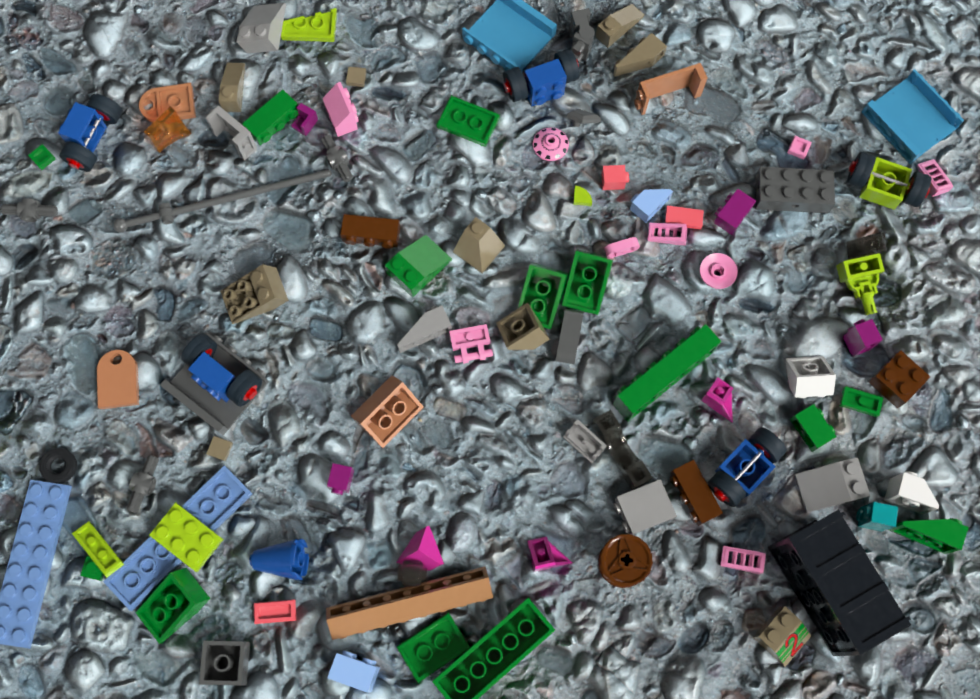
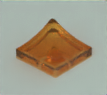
M171 107L144 131L154 149L159 153L173 142L191 135V132Z

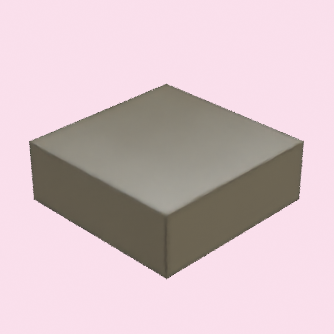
M348 67L346 85L364 87L366 68Z
M213 436L206 455L226 462L233 443Z

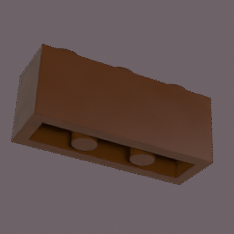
M343 215L340 235L342 241L346 244L355 245L359 243L368 247L379 245L387 249L398 247L400 234L399 220Z
M695 460L670 472V481L674 487L679 489L681 493L679 497L684 505L687 504L690 510L689 516L693 523H697L700 526L723 514Z

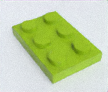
M176 502L149 534L150 537L195 572L201 569L224 540Z

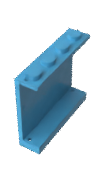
M496 0L469 30L465 27L462 28V38L465 43L474 46L480 54L488 56L494 64H499L505 71L514 67H519L523 71L556 35L557 24L523 0Z
M915 69L908 78L875 102L873 100L868 102L861 112L909 164L955 131L964 121L960 114Z

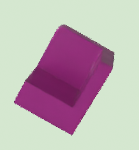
M300 103L297 107L299 116L293 122L292 128L307 136L318 121L316 111Z

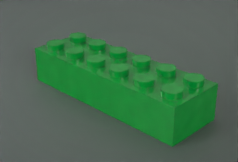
M706 324L702 328L697 326L691 331V335L687 340L682 338L672 351L669 349L661 356L658 363L655 361L651 363L643 375L639 373L631 380L632 383L629 387L624 385L617 391L613 406L627 422L714 353L722 341Z
M527 598L432 682L446 699H479L549 637L555 629L533 602Z

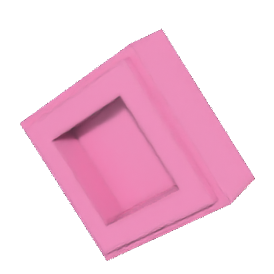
M794 136L787 153L804 160L812 142Z

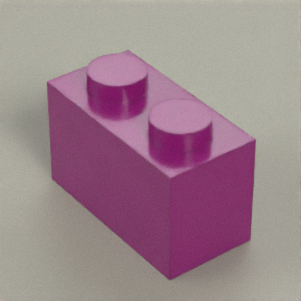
M739 189L734 194L730 193L724 201L726 205L724 207L720 206L714 214L716 216L714 224L731 235L756 202V200Z
M862 319L855 322L854 326L848 328V332L843 336L852 357L870 351L883 340L873 319L868 321Z

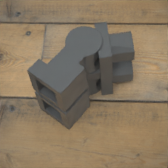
M589 8L572 11L569 26L573 42L571 50L578 64L582 59L585 61L588 59L595 34L594 29L589 26L591 16Z

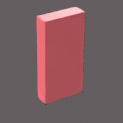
M667 205L665 223L686 224L687 228L701 230L704 210Z
M296 600L254 603V624L297 621Z

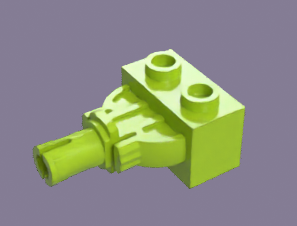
M880 253L846 260L836 265L840 283H846V286L854 293L855 299L860 298L862 300L865 316L878 313L873 296L878 294L876 286L879 282V274L885 272Z

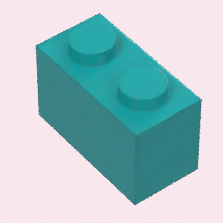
M871 502L864 505L857 511L856 520L858 521V527L880 532L894 528L897 522L898 507L879 502Z

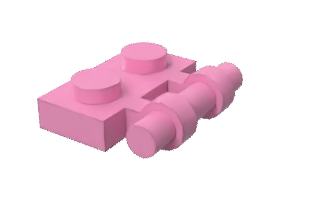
M487 324L449 331L453 351L461 350V355L454 356L455 363L463 362L465 364L471 360L480 359L481 361L486 360V357L493 356L492 349L484 350L483 346L490 344ZM478 347L477 352L467 353V348Z

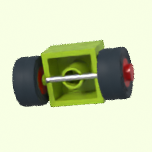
M860 152L848 169L847 183L862 188L859 198L893 210L901 202L913 207H919L930 191L931 176L915 171L910 177L912 169L879 157L875 158L873 155Z

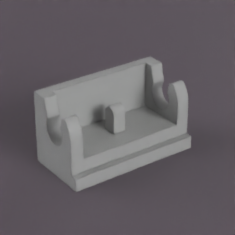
M578 419L563 436L591 464L607 447Z

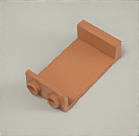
M698 63L640 82L636 99L634 100L636 109L640 110L641 115H644L649 99L686 87L690 88L694 98L700 97L708 79L702 64Z

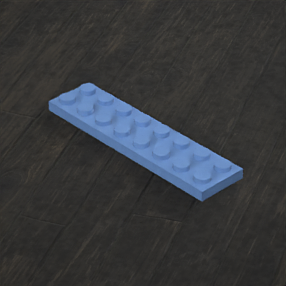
M224 465L181 507L212 531H215L253 493ZM149 537L123 562L124 565L103 582L129 611H133L182 561L152 537Z
M30 480L0 592V644L31 649L72 486Z

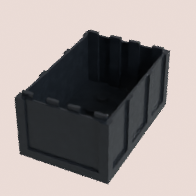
M838 509L819 521L814 520L768 546V549L833 656H859L911 626L909 622L911 618L909 616L905 617L891 595L889 588L883 582L864 552L865 550L862 545L859 544L844 520L843 515L845 513L840 512Z

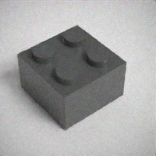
M203 641L199 685H247L250 642Z

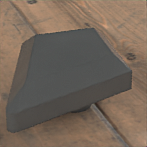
M581 109L567 113V118L574 120L573 126L580 127V124L599 123L601 121L597 114Z

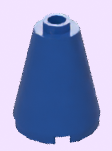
M295 539L256 549L250 555L249 563L256 571L293 580H302L303 578L301 577L306 576L309 566V554H305L304 548L308 547L305 540Z

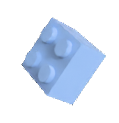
M344 650L342 653H336L327 678L367 693L372 692L380 667L376 666L377 661L364 657L362 660L356 659L357 654Z

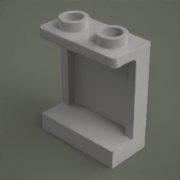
M219 105L208 113L206 120L213 134L217 137L223 131L229 133L233 137L232 142L239 156L244 161L257 150L250 131Z
M661 479L617 496L615 498L616 503H613L616 513L622 516L623 522L621 524L625 533L631 535L677 517Z

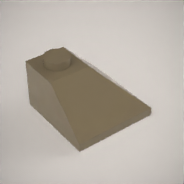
M475 217L462 233L453 253L483 274L505 245L488 225Z
M528 303L496 323L508 350H534L550 340L543 325Z

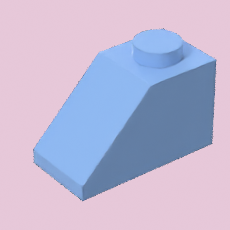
M671 189L643 190L640 194H635L631 199L630 210L647 223L670 200L673 191Z

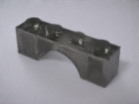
M611 409L593 419V428L601 441L607 445L606 449L631 490H635L648 483L653 477L643 461L631 450L623 435L621 425Z

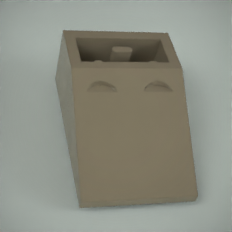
M264 264L221 290L232 324L274 310L289 301L277 268Z

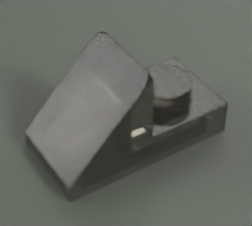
M883 232L846 242L848 260L887 251L885 234Z

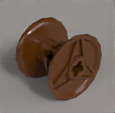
M622 534L610 539L601 549L598 557V567L602 577L610 585L619 588H629L644 581L650 574L653 564L652 553L648 545L641 538L631 534ZM624 557H625V561H629V563H628L627 565H625V566H624V562L621 561V559L624 558Z

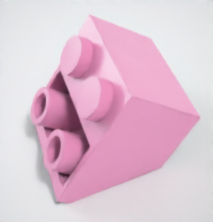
M341 82L336 83L322 98L337 137L358 130L356 122H359L354 103H351L349 92L346 87L343 88Z

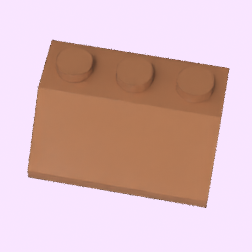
M392 375L351 417L377 444L384 448L424 406L401 380Z

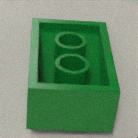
M424 235L398 252L385 264L386 273L413 298L452 261V258L427 235Z
M576 250L562 306L599 315L614 258Z
M535 263L530 264L518 308L528 303L543 327L552 329L569 273Z
M950 518L903 521L897 523L896 527L888 530L943 554L962 550L969 527L962 525V521Z
M183 568L171 572L137 610L136 614L156 641L161 644L197 614L210 600V597L188 569Z

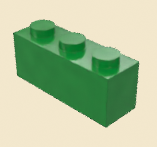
M282 89L243 122L242 125L250 131L254 141L261 146L263 143L268 142L277 131L282 130L286 123L297 117L298 104Z

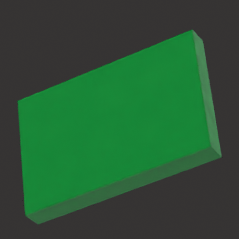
M451 95L436 126L441 130L486 147L500 119V114Z
M448 612L398 645L397 649L419 683L469 650L470 646Z

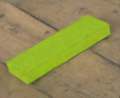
M90 521L71 533L106 578L124 565Z

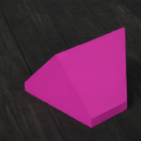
M717 377L701 401L733 423L732 390L734 388Z
M426 526L414 534L396 563L428 571L444 564L430 526Z
M547 537L527 541L534 572L573 563L550 543Z

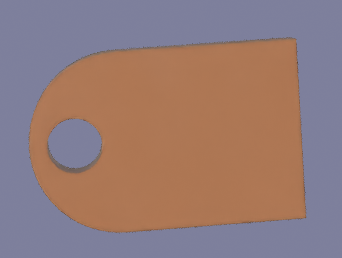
M191 83L150 89L140 98L139 109L144 118L152 123L196 118L193 86ZM153 104L150 110H145L146 105Z
M110 351L102 356L98 362L97 397L100 410L139 405L138 365L135 358L126 351ZM121 356V362L116 365L113 364L114 357Z

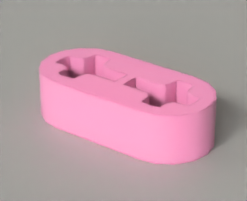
M632 237L609 244L604 247L606 257L614 258L634 252L640 248L637 238Z

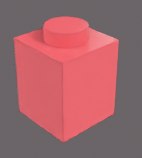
M625 165L603 166L601 172L602 190L625 189L626 183H629V172H626Z

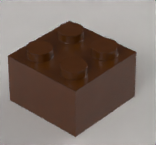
M900 350L868 382L896 408H899L907 403L931 376Z

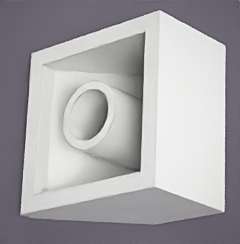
M824 356L786 358L789 388L795 398L834 395L836 374Z
M905 471L890 478L884 501L920 514H925L939 508V504L923 478L917 477L916 473Z

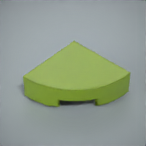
M575 186L573 205L592 206V198L589 192L580 186Z

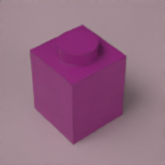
M332 464L327 483L331 493L336 495L349 494L354 469L349 466Z

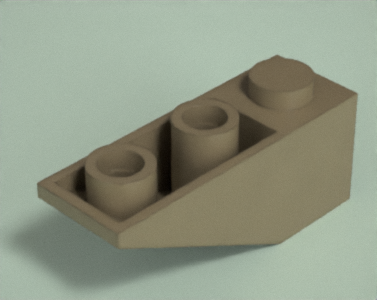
M652 33L647 37H643L635 48L632 47L623 59L620 58L615 63L613 75L616 77L654 66L665 55L667 45Z

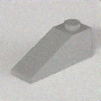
M433 306L422 315L397 344L400 353L452 331V325L443 306Z

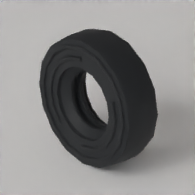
M63 448L47 451L39 463V471L42 477L51 483H65L75 475L77 470L75 456ZM56 459H63L65 461L64 470L60 473H54L51 469L52 462Z

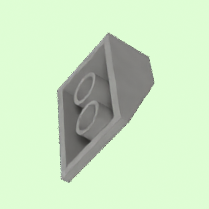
M276 3L253 6L239 26L237 43L246 53L278 51L286 4Z
M858 457L794 475L806 513L870 497Z

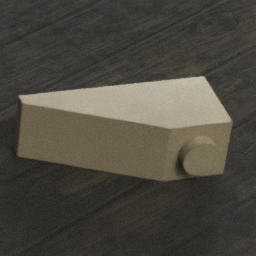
M633 4L610 14L597 26L596 38L609 48L644 17V14Z
M245 63L226 64L219 91V103L226 112H241Z

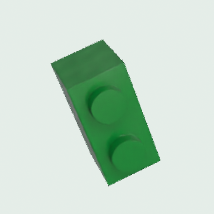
M815 404L790 419L811 452L837 437L833 426L826 422L822 410L816 407Z

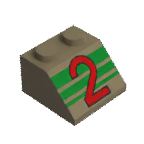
M786 606L779 607L753 636L784 667L811 637L802 621Z

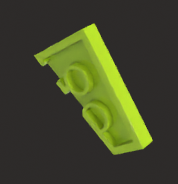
M337 8L330 9L331 11L326 13L317 12L314 16L306 18L301 16L283 21L282 40L335 42Z

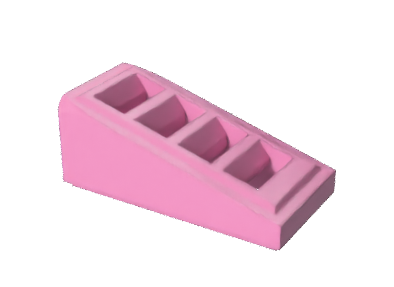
M934 159L917 164L919 172L931 176L929 192L932 197L949 192L953 188L951 181ZM931 165V167H932L931 169H928V170L925 169V167Z
M649 223L648 241L686 245V224ZM655 228L658 229V236H654ZM662 229L666 230L665 237H662ZM670 230L673 231V237H669ZM678 231L681 232L680 237H677Z
M723 546L720 566L762 574L764 572L766 553ZM729 552H733L731 563H728ZM741 554L740 564L738 565L736 564L737 555ZM746 555L749 556L748 566H745ZM755 557H757V566H756V568L753 567V565H754V558H755Z

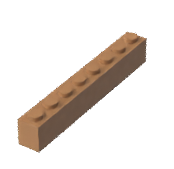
M481 567L326 608V621L332 640L343 639L350 635L365 633L377 628H385L396 623H404L408 620L426 617L437 612H445L449 609L467 606L468 604L484 602L487 599L493 598L486 567Z

